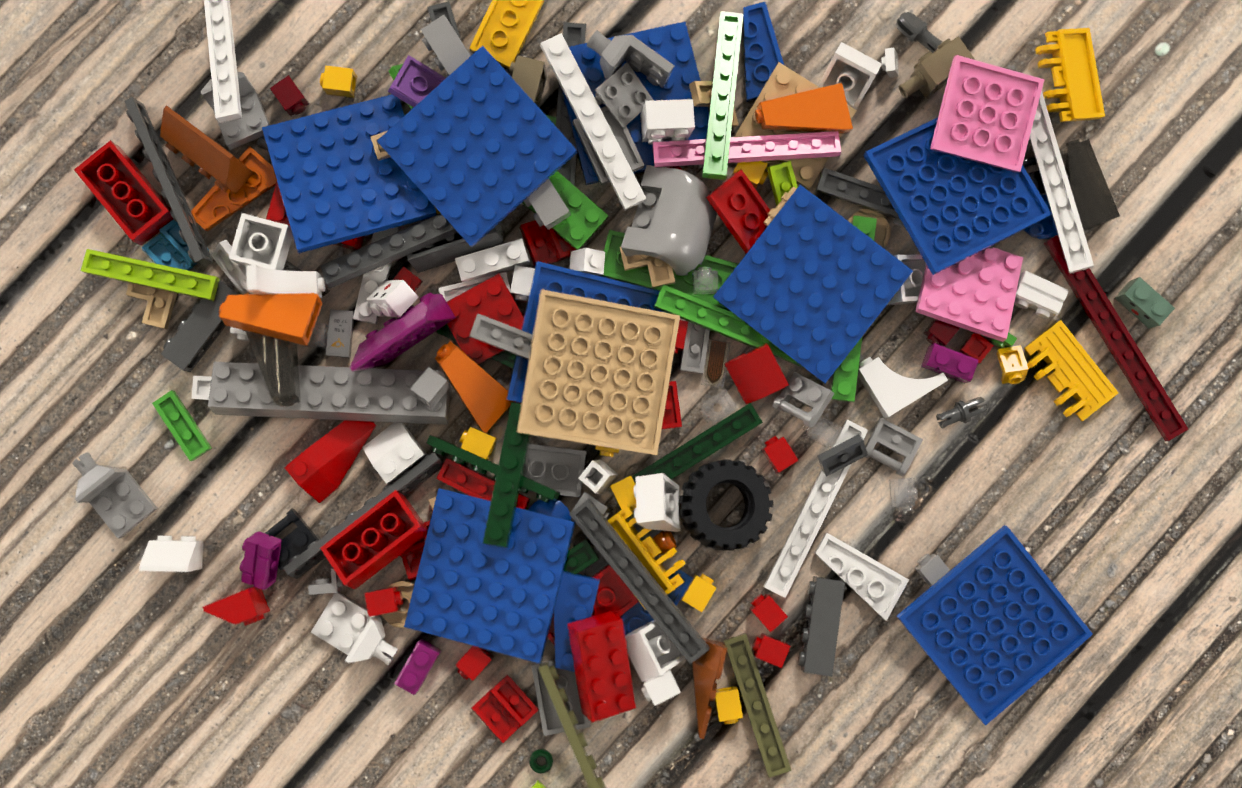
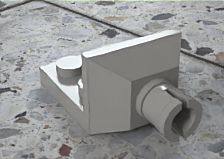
M597 30L587 43L588 48H591L601 56L600 65L606 80L626 61L635 72L640 71L647 76V80L650 83L663 88L674 68L673 64L633 35L615 36L611 41Z
M238 71L242 118L222 123L218 122L229 150L264 136L262 127L270 125L257 91L245 74ZM210 79L201 90V94L215 113L212 79Z
M89 452L79 456L80 461L78 459L73 461L74 467L82 474V478L78 480L75 500L78 503L89 502L117 538L125 536L158 509L127 469L98 465L92 459Z

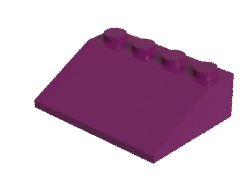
M432 293L424 295L419 299L420 303L415 307L411 305L401 317L397 319L395 317L391 318L383 324L384 328L381 330H374L365 336L366 340L359 344L350 366L351 371L385 366L454 320L456 317L443 295Z

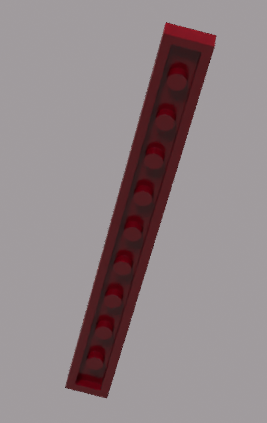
M1057 235L1044 243L1045 247L1163 439L1170 441L1187 431L1188 427L1090 268L1070 274L1059 236Z

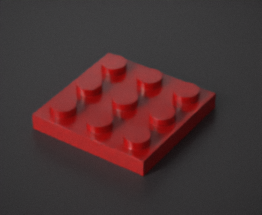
M500 273L447 301L456 317L447 325L461 350L478 365L505 350L469 337L477 314L519 330L522 329L524 317Z

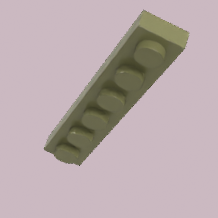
M743 633L723 640L727 647V653L768 777L771 778L792 771L747 634Z
M549 662L539 665L540 674L588 787L606 788L603 778H598L594 769L597 768V764L593 755L588 756L585 749L588 746L583 732L578 733L575 724H578L574 710L569 711L566 702L569 701L564 687L559 688L556 681L560 678L555 666L550 667Z

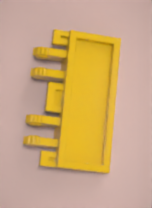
M1090 28L1059 29L1058 31L1046 32V42H1056V44L1036 47V54H1052V58L1038 61V68H1051L1054 87L1064 88L1048 90L1043 93V97L1046 99L1060 98V103H1052L1046 106L1048 112H1059L1060 122L1096 120L1105 117Z
M1061 320L1057 321L1024 347L1029 356L1036 351L1038 352L1035 357L1027 362L1028 368H1033L1042 359L1047 363V366L1034 375L1036 380L1043 378L1050 371H1053L1046 378L1058 393L1065 388L1067 389V391L1054 400V403L1057 406L1061 405L1071 396L1076 400L1073 405L1066 408L1063 412L1065 417L1072 415L1080 409L1075 414L1080 421H1084L1119 393Z
M627 505L607 521L668 595L684 583L679 574L671 579L668 577L686 563L682 559L678 560L667 570L663 567L661 563L668 558L670 559L677 552L674 547L655 560L654 557L662 552L651 536H648L643 541L640 540L642 536L652 529L643 528L638 532L633 526L636 523L635 517L627 522L626 519L633 514V511Z

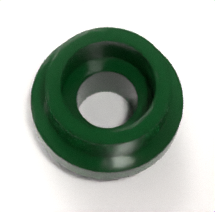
M545 749L534 751L530 756V767L539 774L548 772L553 765L551 753ZM539 757H544L546 763L540 765L538 764L537 759Z

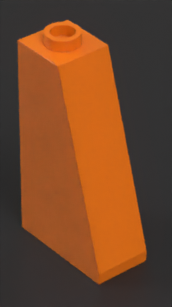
M842 83L759 103L757 110H755L757 123H761L762 129L838 131V133L844 134L853 129Z
M315 293L227 295L225 302L220 306L219 317L229 327L308 346L323 303L319 295Z
M449 341L448 344L440 347L435 360L443 373L448 377L450 384L475 423L484 433H487L509 408L511 402L514 401L506 400L508 390L453 342Z

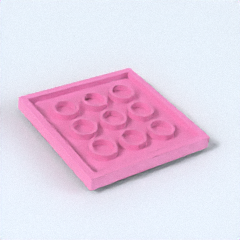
M954 56L930 149L1009 171L1021 172L1044 79L966 57Z
M993 247V249L987 248L935 275H932L926 264L915 312L1004 342L1008 336L1023 257Z

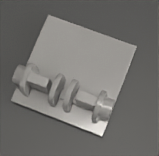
M627 62L595 89V99L598 105L605 104L622 128L642 112L645 101H654Z

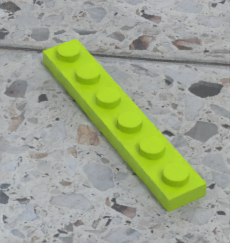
M86 249L80 270L91 275L211 301L215 299L220 278L216 276Z

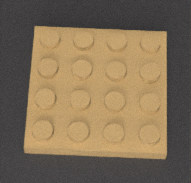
M779 62L734 137L815 133L762 129L761 123L758 124L756 121L755 110H757L760 102L820 87ZM847 105L852 120L857 110ZM829 157L763 162L767 163L768 166L791 160L796 183L810 190Z

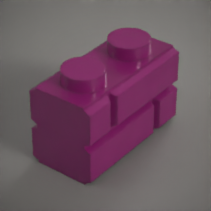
M934 343L929 345L921 367L938 374L944 373L946 377L955 378L956 381L965 384L971 382L978 359Z
M260 531L245 539L242 545V550L245 551L244 559L240 564V571H242L241 582L254 585V587L262 590L267 589L276 582L281 539Z
M424 639L417 642L413 649L414 652L409 656L394 683L413 695L419 692L442 651Z

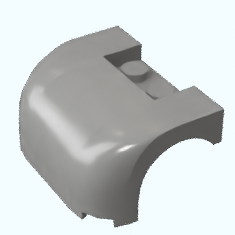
M647 165L641 182L646 201L638 204L632 226L627 227L621 249L629 257L633 255H648L668 263L676 275H688V272L694 270L698 264H702L717 217L716 211L706 199L711 191L703 181L686 171Z

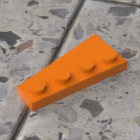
M250 146L238 160L249 168L253 174L237 194L230 189L225 192L215 184L191 210L195 221L206 231H209L276 185L277 179L273 166Z

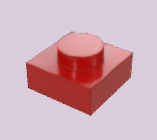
M404 266L393 279L404 280L414 292L423 282Z
M973 332L959 351L967 356L978 359V364H980L994 345L980 334Z

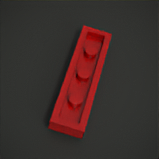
M446 458L436 479L470 496L491 501L495 485L494 480ZM519 493L516 507L526 509L530 498Z

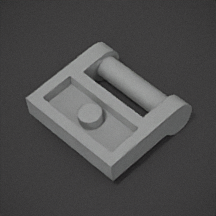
M794 372L788 381L789 386L785 387L780 396L774 399L773 408L779 411L783 410L802 420L808 427H813L834 393L830 389ZM790 398H793L809 406L812 410L807 413L788 403Z
M880 418L865 445L868 454L865 457L877 460L896 470V474L903 477L923 439ZM876 443L903 456V461L900 463L875 450Z

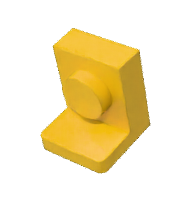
M1021 345L998 349L996 354L1003 373L1001 377L1002 384H1017L1024 381L1029 368Z

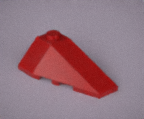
M344 420L304 450L284 468L304 491L318 503H321L339 488L346 473L352 467L354 460L377 425L374 421Z

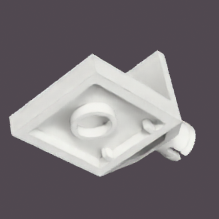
M340 592L334 593L311 631L312 634L347 654L348 656L345 661L348 663L376 657L385 662L386 665H389L394 659L393 656L399 650L383 640L386 635L381 617L377 615L369 617L366 608Z

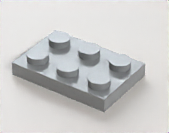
M607 106L600 108L632 171L644 168V163L627 126L622 128ZM577 118L574 119L572 123L601 186L609 183L610 181Z
M529 444L522 476L560 492V495L581 498L582 481L579 477L584 472L586 451Z
M555 660L531 665L544 736L565 732L538 669L539 665L549 662L550 667L555 666ZM556 668L560 678L556 681L559 688L564 687L569 701L566 704L569 711L574 710L578 720V724H575L577 730L591 727L590 720L581 713L575 672Z

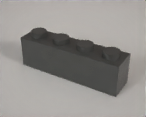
M499 224L496 225L473 247L459 233L408 254V261L416 272L420 273L454 262L455 258L504 244L501 227Z
M219 281L214 301L202 299V301L199 300L192 308V314L188 319H184L179 324L176 335L166 341L161 355L181 370L191 372L226 327L219 317L221 304L225 302L227 295L241 294L226 283Z
M813 576V581H809L808 595H811L810 605L806 604L804 618L808 619L807 627L802 629L801 642H804L803 652H799L798 666H801V670L804 673L831 677L833 675L845 582L842 580Z

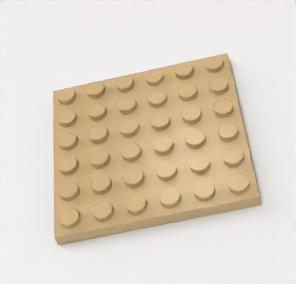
M543 289L540 290L517 432L657 455L680 315Z

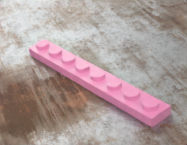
M838 131L731 137L728 163L837 157L841 154ZM706 139L653 142L654 167L704 165Z

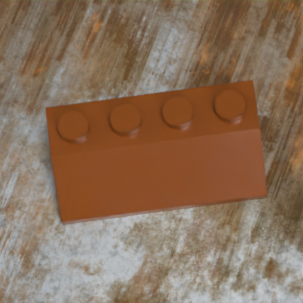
M167 105L164 107L160 137L168 142L165 146L176 155L178 152H181L183 154L181 159L193 167L197 164L200 167L197 171L206 178L214 177L216 179L214 184L226 192L230 189L237 194L253 172L234 155Z

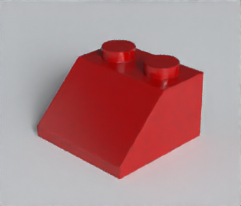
M257 587L245 589L202 607L206 613L234 625L243 622L244 626L264 619L263 614L270 611L262 589Z

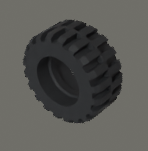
M728 459L702 465L696 472L691 473L688 477L689 481L683 484V495L679 496V503H682V510H679L680 517H683L685 521L683 523L684 528L691 532L690 536L694 540L700 541L701 545L726 551L743 549L748 547L749 543H755L759 540L758 535L760 533L764 534L768 528L765 525L766 522L772 519L773 514L769 513V508L773 507V500H769L768 494L772 493L770 486L765 487L764 482L766 479L763 475L756 474L757 469L752 466H746L745 462ZM720 483H730L736 486L742 493L745 503L741 520L736 525L728 528L714 524L706 509V500L710 490Z

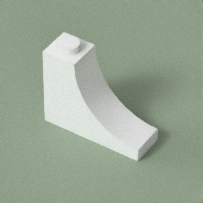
M246 265L247 290L254 294L315 293L322 298V292H325V279L317 271H284L263 268L257 265Z
M868 357L859 363L858 377L884 418L893 415L948 381L944 373L927 379H912L901 376L890 370L879 357L873 360L871 357Z

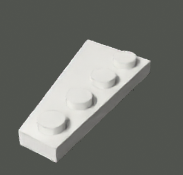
M825 533L814 553L887 621L909 579L832 535Z

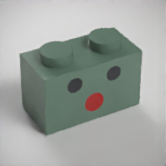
M1141 277L1129 281L1115 296V299L1149 329L1160 326L1175 309Z

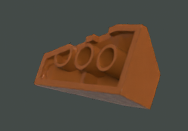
M703 638V640L710 647L709 650L692 663L697 729L701 739L705 738L712 709L710 702L715 700L717 693V683L715 680L721 678L727 647L723 642Z

